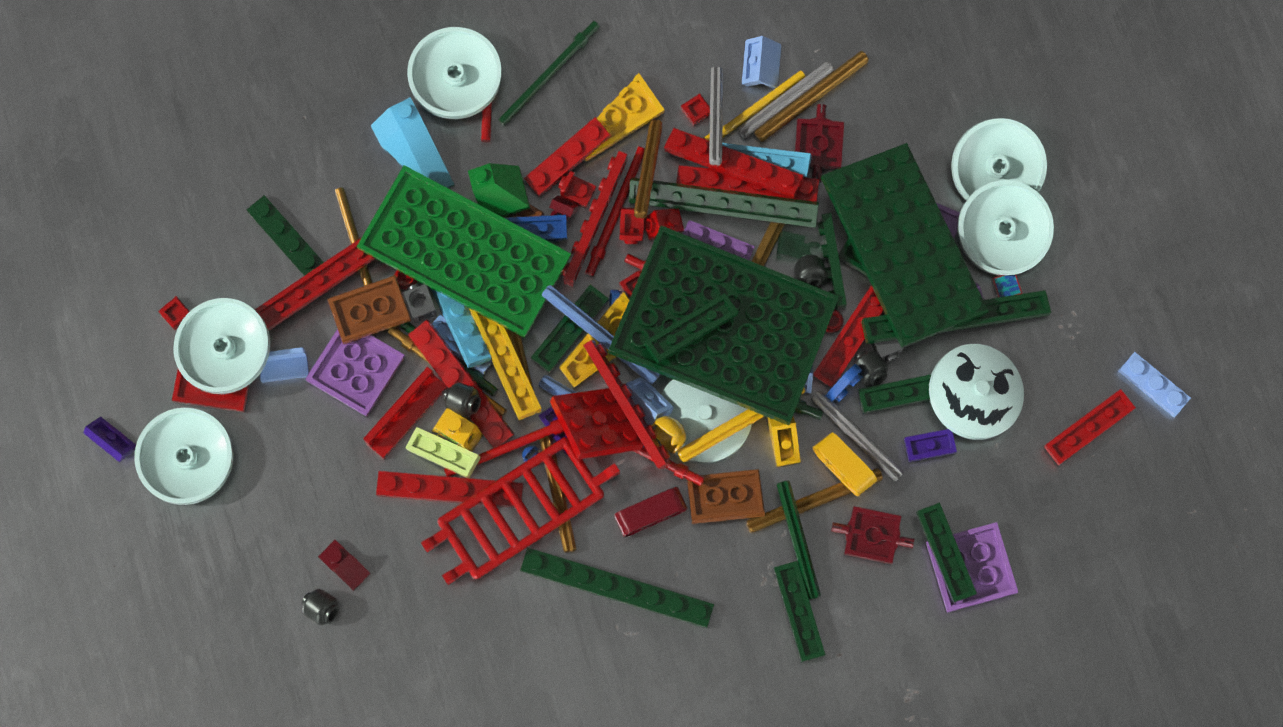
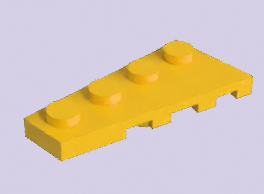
M640 73L633 78V81L627 87L622 89L619 95L597 117L611 137L584 159L586 162L665 113L664 108Z
M624 292L620 294L598 321L612 335H615L629 302ZM589 334L583 338L559 367L572 387H576L598 371L583 346L590 340L597 341ZM608 353L606 357L610 362L616 356Z

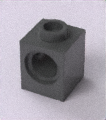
M419 283L407 288L408 290L404 292L415 324L438 316L426 285ZM423 297L426 299V302L422 306H415V299Z
M897 339L871 343L873 350L883 360H886L887 363L900 358L899 354L903 351Z

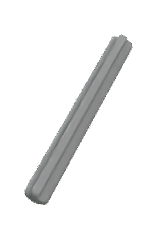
M829 62L822 64L738 128L740 135L744 139L750 137L760 126L834 71L833 66Z
M714 66L711 68L709 163L711 165H720L722 163L723 68Z
M819 390L812 396L811 400L893 481L896 482L903 476V470L831 402L822 391Z

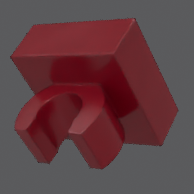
M557 195L552 199L549 208L553 209L550 216L557 215V213L566 215L567 223L570 217L577 212L579 204Z

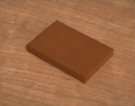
M396 275L327 299L343 345L412 321Z
M759 469L701 475L705 477L702 486L687 480L692 524L765 516Z

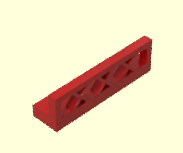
M427 366L363 438L366 445L385 459L448 387Z

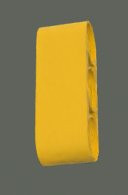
M831 432L813 446L817 457L854 495L860 496L877 482L873 471L835 433Z

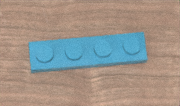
M722 143V146L803 175L804 178H809L811 153Z
M431 288L467 367L471 368L490 362L491 355L468 307Z

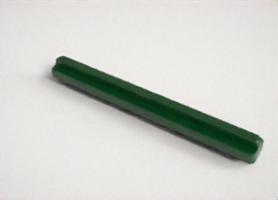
M789 480L777 483V488L808 598L815 599L820 597L821 593L791 483Z

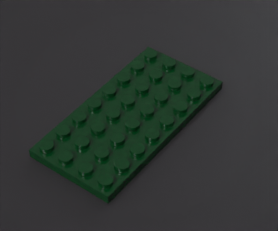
M907 143L821 176L825 189L901 348L986 315L989 312Z

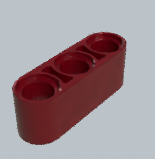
M673 487L620 510L614 514V517L623 537H628L688 510V507L679 488Z

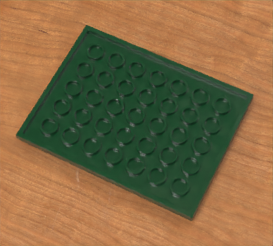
M661 225L608 353L789 425L839 296ZM725 293L738 310V315L657 364L645 347L644 342Z

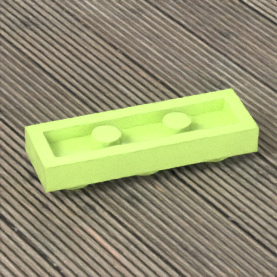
M416 427L405 447L409 452L469 479L481 458L476 453Z

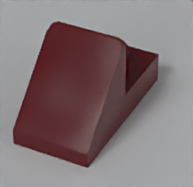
M336 540L318 556L353 591L371 574Z

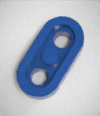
M855 363L825 396L831 402L835 400L840 402L849 393L846 390L849 385L854 387L863 378L860 375L863 370Z

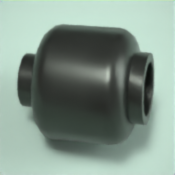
M805 255L796 262L794 272L797 280L817 288L825 284L827 270L820 257Z
M864 350L855 356L854 364L856 363L863 370L860 373L863 376L860 381L864 385L876 386L887 378L888 365L876 351L866 352Z
M459 382L447 388L443 396L445 407L464 418L475 414L481 405L478 390Z
M322 589L308 592L302 600L304 616L318 625L330 624L338 616V600Z

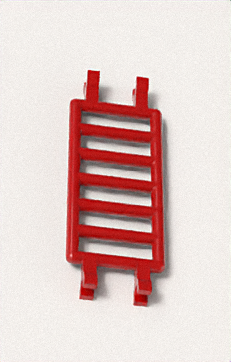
M563 437L439 517L437 523L441 530L422 541L421 544L428 553L447 539L449 540L463 563L442 575L448 585L467 572L470 573L473 579H479L604 497V491L600 486L619 475L620 470L614 463L594 477L583 459H577L568 438ZM562 449L566 451L593 492L581 501L551 457ZM544 462L572 507L561 514L531 470ZM522 475L552 519L541 527L538 526L511 482ZM500 489L504 490L531 534L520 541L490 497ZM480 502L484 504L511 546L500 554L497 553L469 510ZM462 515L490 559L480 567L476 566L449 522Z

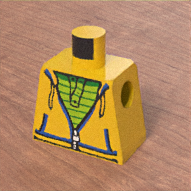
M446 408L432 430L434 434L471 452L475 450L483 437V434L475 424Z

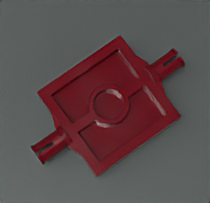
M817 104L815 118H797L795 152L811 153L810 169H813L812 178L816 179L817 174V179H819L820 183L822 182V170L841 168L844 122L827 119V105L825 104L822 106V113L821 104Z
M853 506L851 519L847 525L833 522L831 532L845 534L846 546L844 555L890 565L893 563L894 553L898 545L913 549L915 540L914 538L900 536L901 516Z

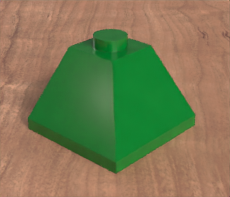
M489 163L468 170L472 191L480 206L501 217L530 208L519 166Z

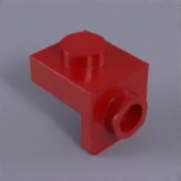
M621 208L619 240H624L626 244H638V241H643L644 219L634 216V208Z
M679 209L654 210L644 218V227L649 240L656 238L661 225L679 233L684 231Z

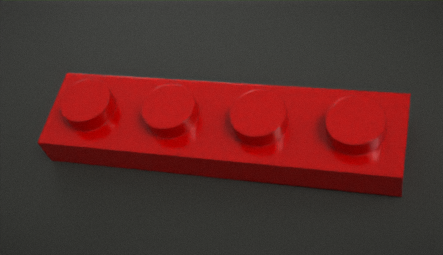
M594 117L524 177L525 181L541 197L558 183L564 175L566 176L611 137L610 133Z
M1120 389L1048 442L1044 448L1059 466L1132 412L1136 407Z

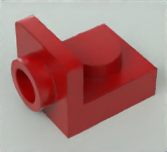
M570 171L568 176L564 175L558 186L562 197L579 204V206L585 209L596 191L595 185L576 177L573 171Z

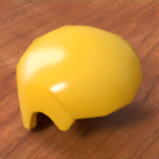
M670 416L659 417L652 424L653 427L657 425L655 430L658 437L656 438L670 453L674 454L685 443L686 433L684 427L677 419Z

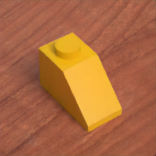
M794 416L789 425L767 417L777 467L800 463Z

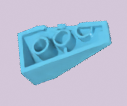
M411 97L389 107L371 125L381 147L389 152L402 167L405 165L448 189L455 186Z

